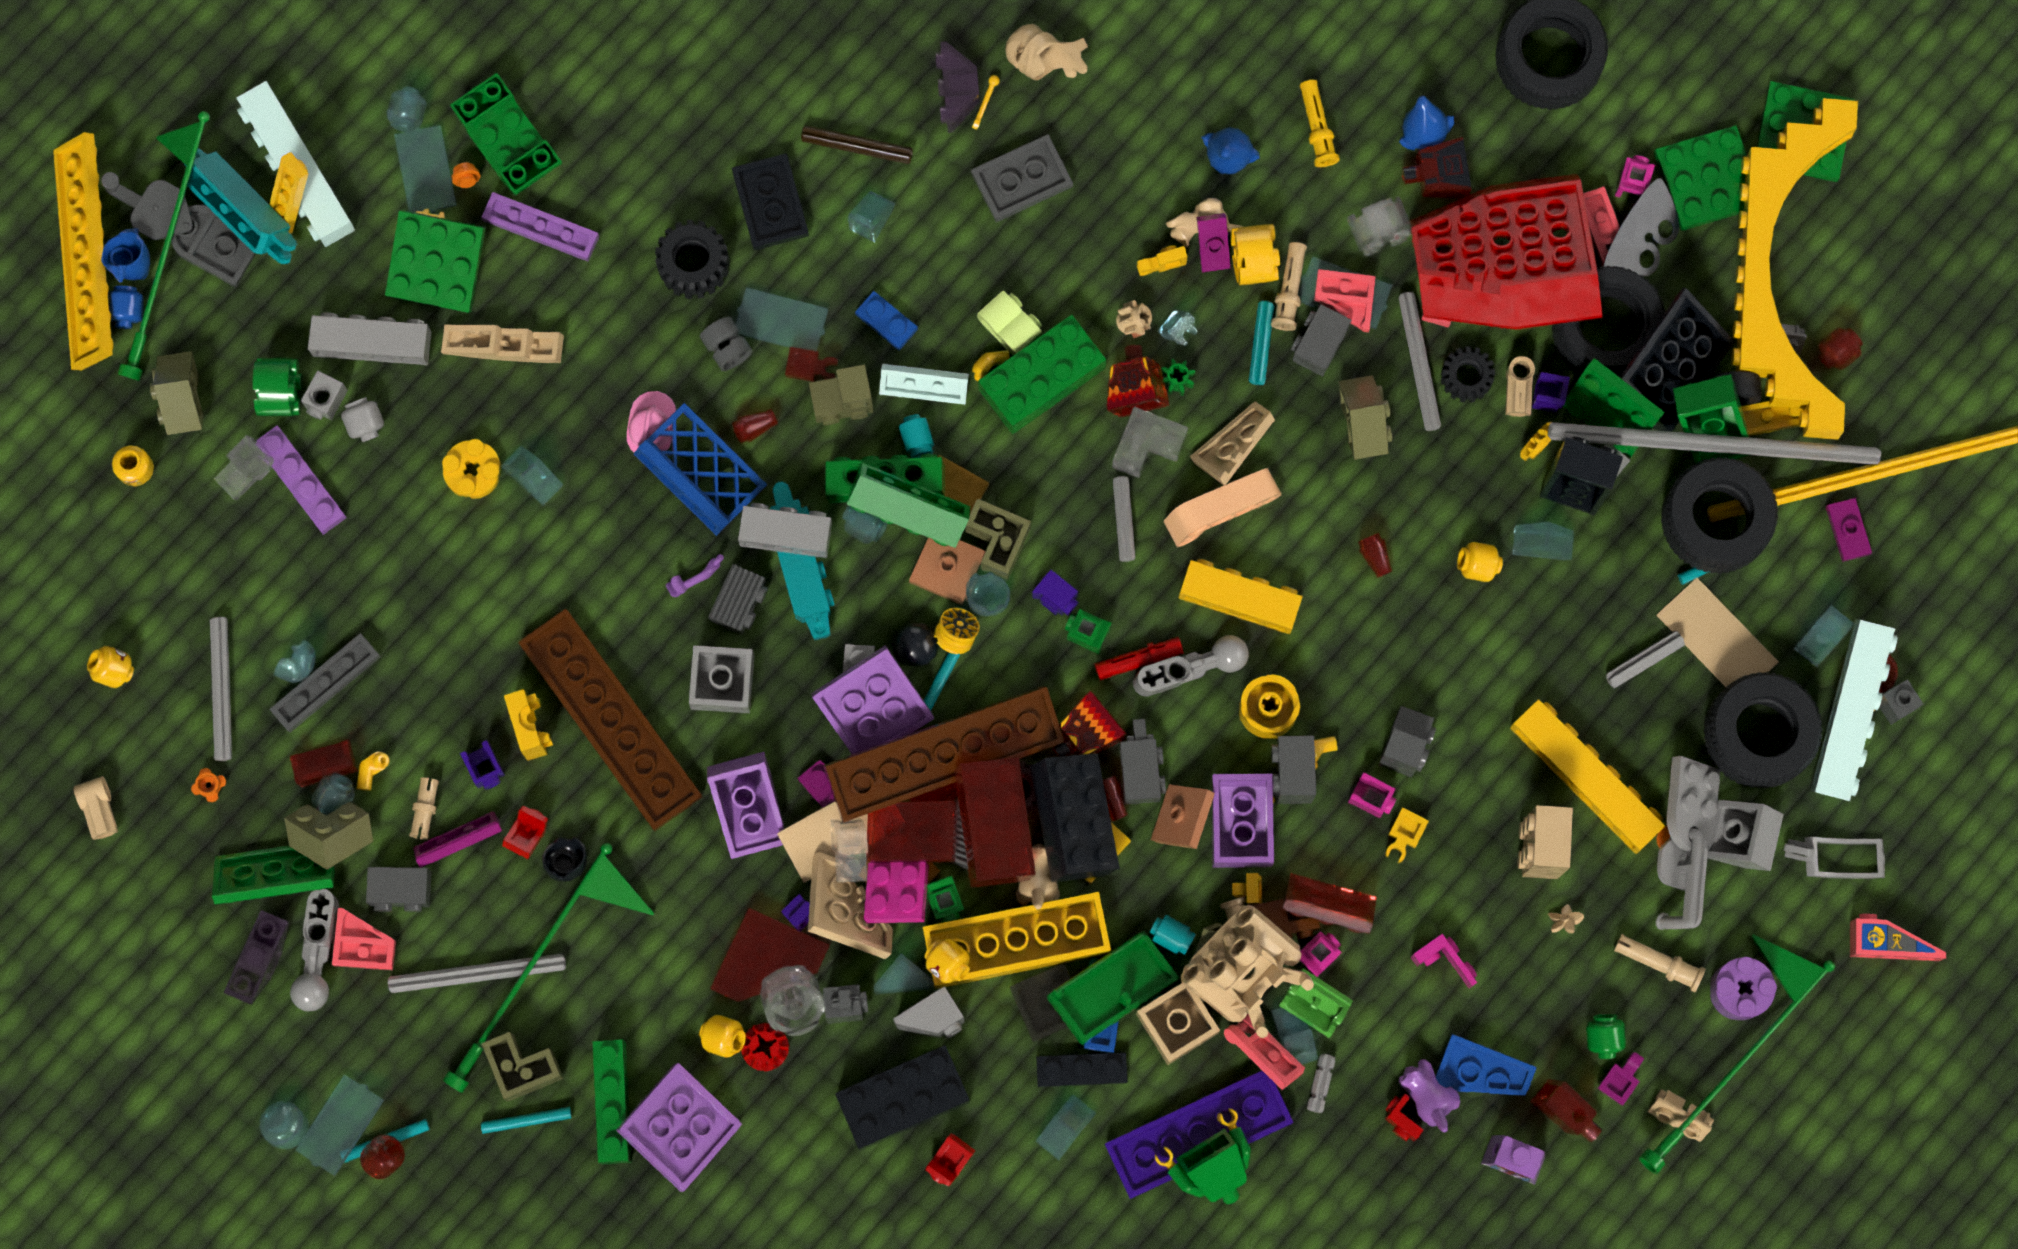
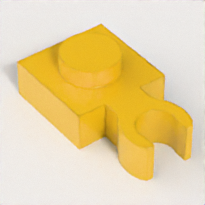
M1168 246L1161 249L1156 257L1137 261L1139 275L1145 276L1155 271L1160 273L1186 265L1188 256L1185 247Z
M1402 807L1388 834L1396 840L1387 848L1385 857L1389 856L1392 849H1397L1401 853L1397 863H1401L1406 856V846L1409 845L1414 849L1416 848L1429 821Z

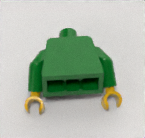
M1228 1108L1232 1115L1231 1121L1226 1123L1221 1113L1217 1114V1119L1221 1125L1228 1127L1229 1132L1223 1129L1177 1157V1164L1173 1161L1171 1149L1165 1146L1163 1148L1169 1153V1159L1161 1161L1155 1154V1160L1159 1165L1166 1166L1169 1169L1167 1173L1183 1192L1198 1198L1206 1196L1210 1202H1216L1222 1198L1225 1204H1232L1240 1197L1237 1188L1247 1181L1245 1171L1249 1167L1251 1148L1241 1127L1236 1125L1238 1120L1236 1111Z

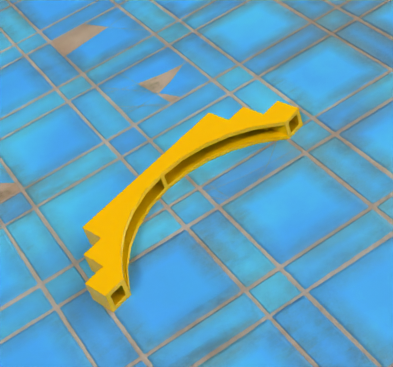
M1823 98L1819 108L1814 109L1813 125L1787 123L1783 132L1778 133L1777 149L1751 147L1747 157L1743 156L1741 163V174H1746L1745 184L1742 183L1740 188V201H1744V211L1739 213L1738 228H1743V236L1738 239L1737 255L1741 256V266H1737L1735 278L1736 283H1740V293H1736L1734 300V310L1739 311L1738 321L1735 320L1733 325V338H1737V348H1733L1731 364L1736 366V371L1752 372L1758 374L1760 378H1771L1766 380L1765 396L1770 397L1769 406L1804 409L1800 411L1799 427H1803V437L1838 440L1844 432L1845 403L1812 375L1794 351L1779 321L1771 291L1769 256L1776 220L1784 200L1795 183L1818 159L1851 139L1857 129L1858 101Z

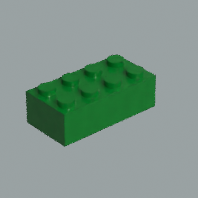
M1070 315L978 380V390L1013 435L1106 369V358L1074 316Z

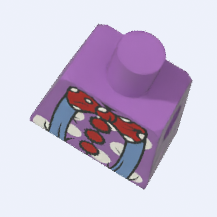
M1491 1135L1481 1164L1535 1185L1546 1156L1543 1150L1508 1136Z

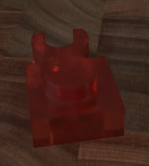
M790 347L785 377L814 382L815 374H819L825 380L835 378V374L826 372L825 368L828 365L838 366V360L834 357L818 360L819 351Z

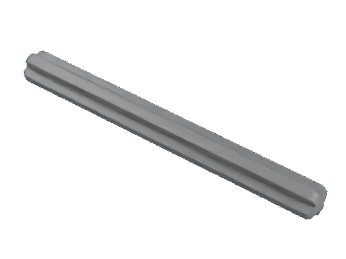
M564 955L540 956L529 975L565 970L566 962ZM532 958L390 976L388 978V988L390 992L397 993L521 976Z

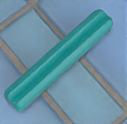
M1260 301L1257 307L1249 382L1253 385H1264L1266 380L1272 330L1271 320L1274 314V305L1269 301Z

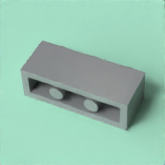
M752 503L751 507L743 506L738 542L741 547L827 558L832 521L830 517H826V513L819 511H809L808 515L797 513L798 510L794 508L781 507L780 511L770 510L764 504Z

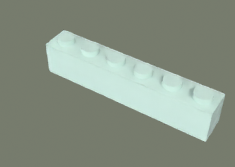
M267 81L238 96L237 100L241 107L236 110L245 124L252 123L255 130L251 132V135L259 148L265 145L269 154L264 157L272 170L275 171L279 168L281 157L289 152H292L297 160H301L306 165L309 174L298 214L301 218L304 216L308 217L311 224L307 226V229L314 241L316 242L321 239L324 246L327 247L355 231Z
M1855 620L1810 791L1850 801L1851 795H1856L1860 782L1856 778L1858 768L1864 766L1867 757V750H1863L1866 738H1871L1874 731L1875 722L1871 721L1873 711L1879 709L1882 700V693L1879 692L1881 681L1885 682L1887 680L1890 670V664H1886L1889 652H1894L1897 644L1894 628L1863 620Z

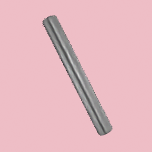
M1405 292L1400 294L1399 303L1423 422L1426 431H1434L1440 429L1441 422L1416 298L1413 292Z
M214 617L210 620L214 758L217 761H228L232 759L228 620L225 617Z

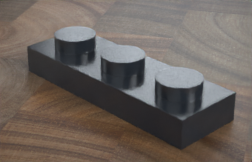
M1126 1053L1036 1057L1038 1087L1128 1083Z

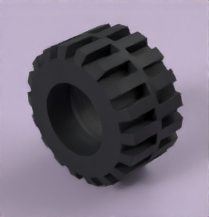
M687 220V225L682 226L681 222L675 224L676 229L673 231L669 227L665 231L666 237H660L658 240L659 247H656L655 250L657 269L665 286L669 290L672 288L674 294L678 296L682 293L685 294L687 299H692V295L696 294L698 299L704 298L703 293L707 291L710 295L715 293L714 287H721L724 284L723 277L727 278L729 273L728 266H730L727 247L721 234H717L713 226L707 228L706 223L699 221L698 225H694L693 220ZM688 248H701L709 254L707 264L698 271L686 272L676 266L678 256Z

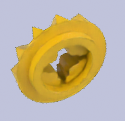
M1552 422L1544 424L1523 447L1520 457L1524 461H1527L1529 458L1535 459L1550 443L1548 427Z

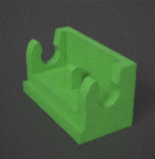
M1303 968L1301 971L1306 972L1311 977L1314 987L1306 991L1301 985L1290 983L1279 1006L1330 1038L1337 1025L1342 1023L1353 1000Z

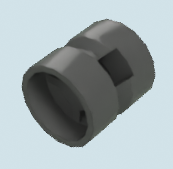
M731 317L717 320L699 336L707 350L714 351L713 359L721 371H727L738 366L753 352L746 339L741 336L738 337L740 331Z

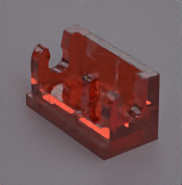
M349 739L290 756L294 779L300 787L358 771Z

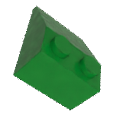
M1731 374L1673 389L1677 414L1684 433L1750 438ZM1691 451L1695 464L1699 461L1702 462L1705 459L1709 460L1710 458L1716 459L1717 457H1725L1729 459H1737L1749 456L1743 454Z

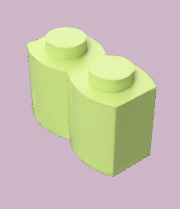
M1002 291L977 313V318L1001 345L1014 356L1042 336L1040 329L1042 324L1033 314L1028 316L1021 310L1023 305L1013 293L1008 295Z

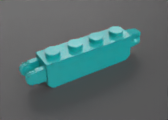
M198 148L187 187L253 253L260 255L268 253L278 263L284 265L290 263L292 258L290 251L295 250L297 245L295 238L288 232L290 225L217 152L206 154Z
M786 482L776 483L774 488H772L776 506L770 507V510L780 511L781 507H789L798 510L797 513L809 515L807 506L801 507L799 499L793 501L791 491L789 490L790 487H788ZM777 551L795 618L802 623L806 622L814 640L831 636L829 625L831 612L829 607L834 606L831 590H824L821 580L827 578L823 562H816L815 556Z

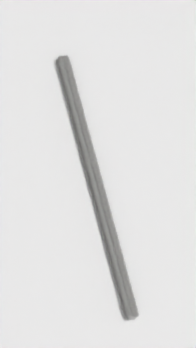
M1551 423L1548 427V437L1551 440L1565 441L1566 437L1572 439L1575 436L1583 438L1589 443L1875 465L1880 462L1881 450L1876 447Z

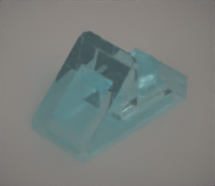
M1831 605L1818 618L1794 649L1818 667L1848 633L1854 623Z
M1282 1007L1272 1010L1271 1013L1282 1046L1302 1065L1318 1060L1311 1028L1309 1029L1308 1024Z

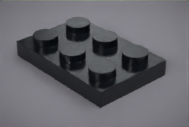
M787 153L731 168L754 251L809 236Z

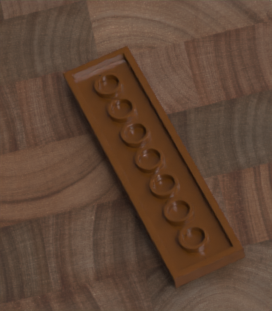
M564 609L518 642L654 832L703 798L567 609Z
M1042 686L823 766L841 820L846 822L1064 743V739L1046 686Z

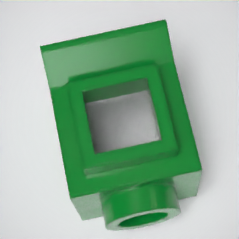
M1079 609L1077 616L1071 614L1066 623L1065 630L1069 631L1067 640L1099 654L1102 643L1107 633L1109 634L1112 623Z
M952 876L927 884V898L936 923L961 919L959 914L964 913V908Z

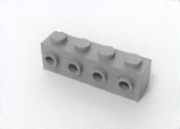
M324 312L321 313V316L312 315L308 350L313 357L428 365L432 332L428 324H424V321L418 319H408L407 323L396 322L395 319L390 317L367 320V317L362 315H350L349 318H339L337 314Z

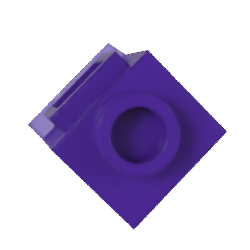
M1541 372L1536 380L1532 409L1556 413L1558 408L1565 406L1570 377Z
M1052 570L1046 574L1032 591V598L1040 599V603L1054 615L1059 613L1062 616L1065 613L1068 616L1079 603L1076 600L1078 591Z
M486 740L482 742L483 748L471 754L464 751L460 755L477 788L484 787L485 790H488L500 784L499 778L505 776L491 745ZM489 760L494 771L481 777L476 766Z

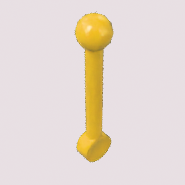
M996 75L989 77V87L971 127L975 130L979 127L994 87L1000 82L999 77Z

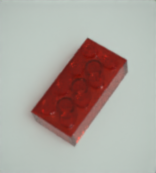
M1019 757L960 763L954 770L971 887L1029 881L1036 875Z

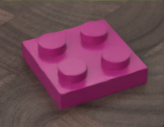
M926 862L868 863L864 920L866 923L925 922L929 865Z

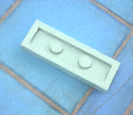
M882 364L879 394L966 404L969 374Z

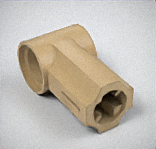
M1519 356L1514 358L1506 369V415L1517 417L1531 415L1532 384L1535 366L1528 357ZM1517 365L1523 366L1527 370V376L1524 378L1517 377L1513 372V367Z
M102 776L75 785L73 787L74 794L80 809L84 811L92 839H103L117 833V825L109 803L111 801V794L105 778Z

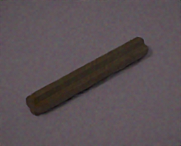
M805 125L801 133L803 142L895 162L910 164L913 156V149L911 147Z

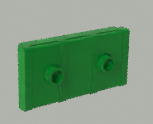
M1143 931L1054 989L1053 992L1048 994L1047 999L1079 1043L1084 1045L1091 1038L1118 1022L1131 1011L1176 983L1179 977L1145 931Z

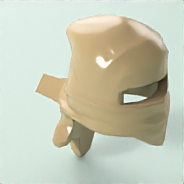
M1026 24L1015 30L1006 42L1005 52L1008 61L1016 68H1019L1021 73L1033 80L1038 81L1058 68H1063L1066 77L1070 78L1076 77L1077 72L1081 74L1087 72V65L1081 58V51L1088 47L1084 38L1074 42H1060L1050 33L1041 30L1039 26Z

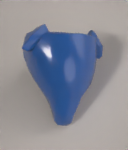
M1420 96L1417 98L1416 104L1405 114L1402 125L1403 136L1400 137L1399 142L1403 147L1410 150L1437 147L1445 140L1453 127L1454 116H1445L1425 96Z
M1224 128L1216 133H1206L1202 136L1207 147V156L1210 164L1220 174H1235L1244 169L1247 164L1260 158L1259 152L1253 148L1250 138L1237 128Z
M138 228L121 231L118 235L111 238L103 248L101 262L120 283L124 278L128 280H144L150 271V253L144 241L138 235Z

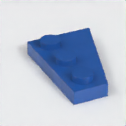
M1451 1034L1435 1077L1441 1086L1445 1088L1452 1087L1458 1092L1526 1096L1537 1067Z

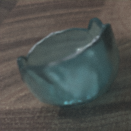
M992 572L985 575L975 573L966 583V601L970 609L976 614L994 616L1002 613L1010 603V588L1004 579L994 575Z
M302 640L301 645L291 646V649L294 651L292 658H281L275 668L274 676L287 682L297 683L303 681L311 674L316 664V652L312 644L306 640Z
M285 1101L276 1102L269 1105L261 1114L259 1120L260 1132L265 1140L275 1148L289 1150L300 1145L307 1136L308 1119L301 1109L293 1103Z

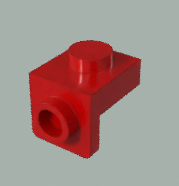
M522 806L519 810L518 818L504 838L502 846L529 859L546 832L548 818L536 809Z
M1404 1094L1401 1098L1395 1096L1385 1110L1389 1114L1385 1120L1394 1126L1392 1131L1406 1142L1409 1138L1415 1141L1423 1132V1129L1400 1112L1410 1098L1407 1094Z
M951 1133L934 1158L928 1163L925 1170L930 1173L934 1181L949 1187L976 1150Z

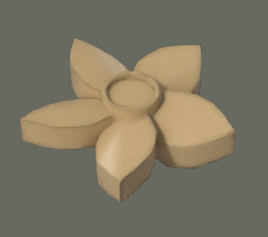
M1568 904L1562 908V914L1548 913L1550 919L1556 922L1552 926V933L1558 932L1563 928L1567 933H1574L1575 925L1584 919V914L1572 912Z

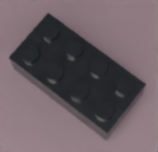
M1574 436L1571 439L1566 437L1550 464L1539 497L1595 516L1613 489L1623 456L1617 455V451L1609 447L1601 446L1597 448L1588 445L1589 442L1583 438Z
M1098 753L1049 757L1030 766L1051 882L1105 877L1120 869Z
M946 1045L835 1093L859 1151L970 1103Z

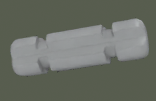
M1321 1054L1319 1056L1317 1064L1319 1069L1315 1072L1311 1089L1312 1097L1309 1098L1307 1105L1309 1111L1322 1113L1326 1102L1324 1097H1327L1332 1076L1330 1071L1333 1070L1335 1064L1334 1056L1328 1054Z

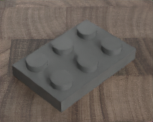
M1048 134L971 170V175L996 223L1073 187V182Z

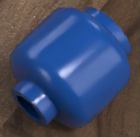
M114 286L113 291L108 292V305L111 313L110 322L115 323V328L132 329L134 323L142 321L144 297L141 293L137 292L136 287Z

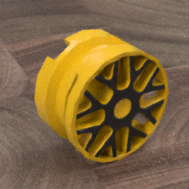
M949 608L941 615L939 623L934 630V637H937V644L943 650L953 654H964L971 649L979 633L980 625L977 618L967 610ZM961 613L965 614L964 618L960 617Z

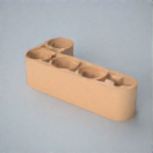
M1265 468L1179 505L1163 522L1175 545L1181 547L1197 539L1205 530L1266 505L1277 499L1282 493L1269 469Z

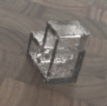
M1134 407L1113 458L1112 468L1139 478L1149 452L1177 462L1189 427Z

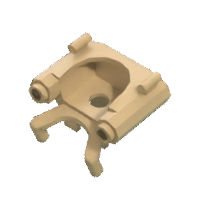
M1243 905L1239 912L1233 915L1192 957L1190 963L1185 965L1181 974V982L1228 1021L1240 1022L1248 1013L1252 1026L1260 1038H1265L1268 1035V1029L1264 1024L1265 1020L1260 1005L1263 1003L1261 998L1264 992L1271 985L1277 988L1284 981L1301 985L1306 991L1314 987L1311 977L1306 972L1283 967V965L1294 966L1300 961L1302 956L1300 946L1259 910L1250 905ZM1253 968H1255L1253 974L1250 977L1244 978Z

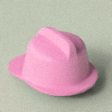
M658 391L647 392L640 395L634 401L630 410L627 427V443L633 452L676 411L673 400L666 394ZM672 424L665 431H672ZM659 436L653 443L661 451H667L671 445L672 436Z

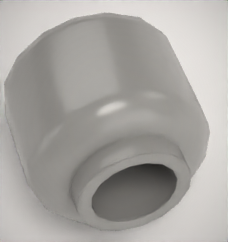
M365 397L345 405L346 410L342 412L341 418L350 438L356 439L361 437L362 442L379 436L377 430L384 426V420L376 402L368 401Z

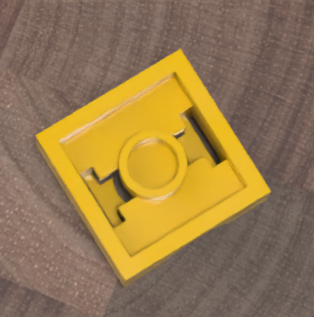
M524 689L504 695L522 754L528 761L548 755L546 747L553 746L548 732L537 731L534 724L537 721L535 710L541 707L539 698L536 697L535 693L527 695Z

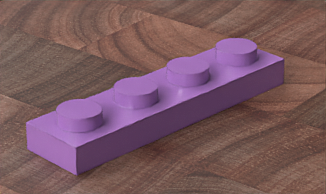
M492 192L481 217L484 222L587 262L599 239V233L494 192Z
M278 425L254 442L323 535L347 518Z

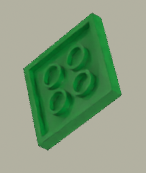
M1770 81L1756 147L1777 149L1778 133L1783 132L1787 123L1813 125L1814 109L1819 108L1823 98L1852 101L1855 99ZM1847 141L1818 159L1804 175L1838 182Z
M1736 125L1654 150L1653 153L1663 182L1672 197L1681 231L1735 216L1740 211H1744V201H1740V188L1742 183L1745 184L1746 174H1741V163L1743 156L1747 157Z
M399 210L385 296L470 313L472 311L486 227Z
M1595 358L1587 366L1566 397L1564 406L1572 416L1581 419L1590 426L1652 430L1664 414V411ZM1613 445L1617 450L1625 453L1630 458L1639 448L1638 446Z

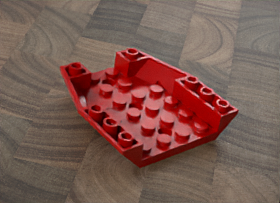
M1578 174L1491 185L1409 221L1424 318L1514 330L1602 318L1598 272L1582 183ZM1565 230L1568 234L1564 237H1556L1553 235V232ZM1506 238L1510 242L1506 245H1497L1495 240ZM1441 246L1451 248V251L1445 254L1439 253L1436 250Z

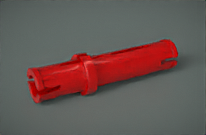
M1177 636L1161 643H1148L1147 647L1094 664L1101 681L1167 658L1182 655L1184 652L1180 639Z

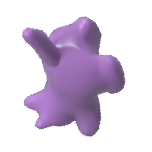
M1421 1059L1418 1062V1067L1410 1066L1405 1069L1404 1075L1399 1077V1084L1415 1101L1416 1109L1421 1119L1428 1125L1437 1126L1442 1132H1447L1448 1122L1445 1116L1459 1107V1094L1452 1087L1445 1088L1441 1086L1435 1077L1432 1065L1426 1059Z

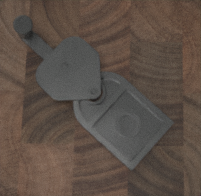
M105 173L101 178V182L106 192L135 208L131 214L132 226L138 228L139 233L152 240L166 238L180 189L166 181L157 180L152 182L144 194L140 196L118 184L119 178L115 173ZM184 195L171 240L175 252L189 263L236 288L256 253H253L207 206L193 205L188 207Z

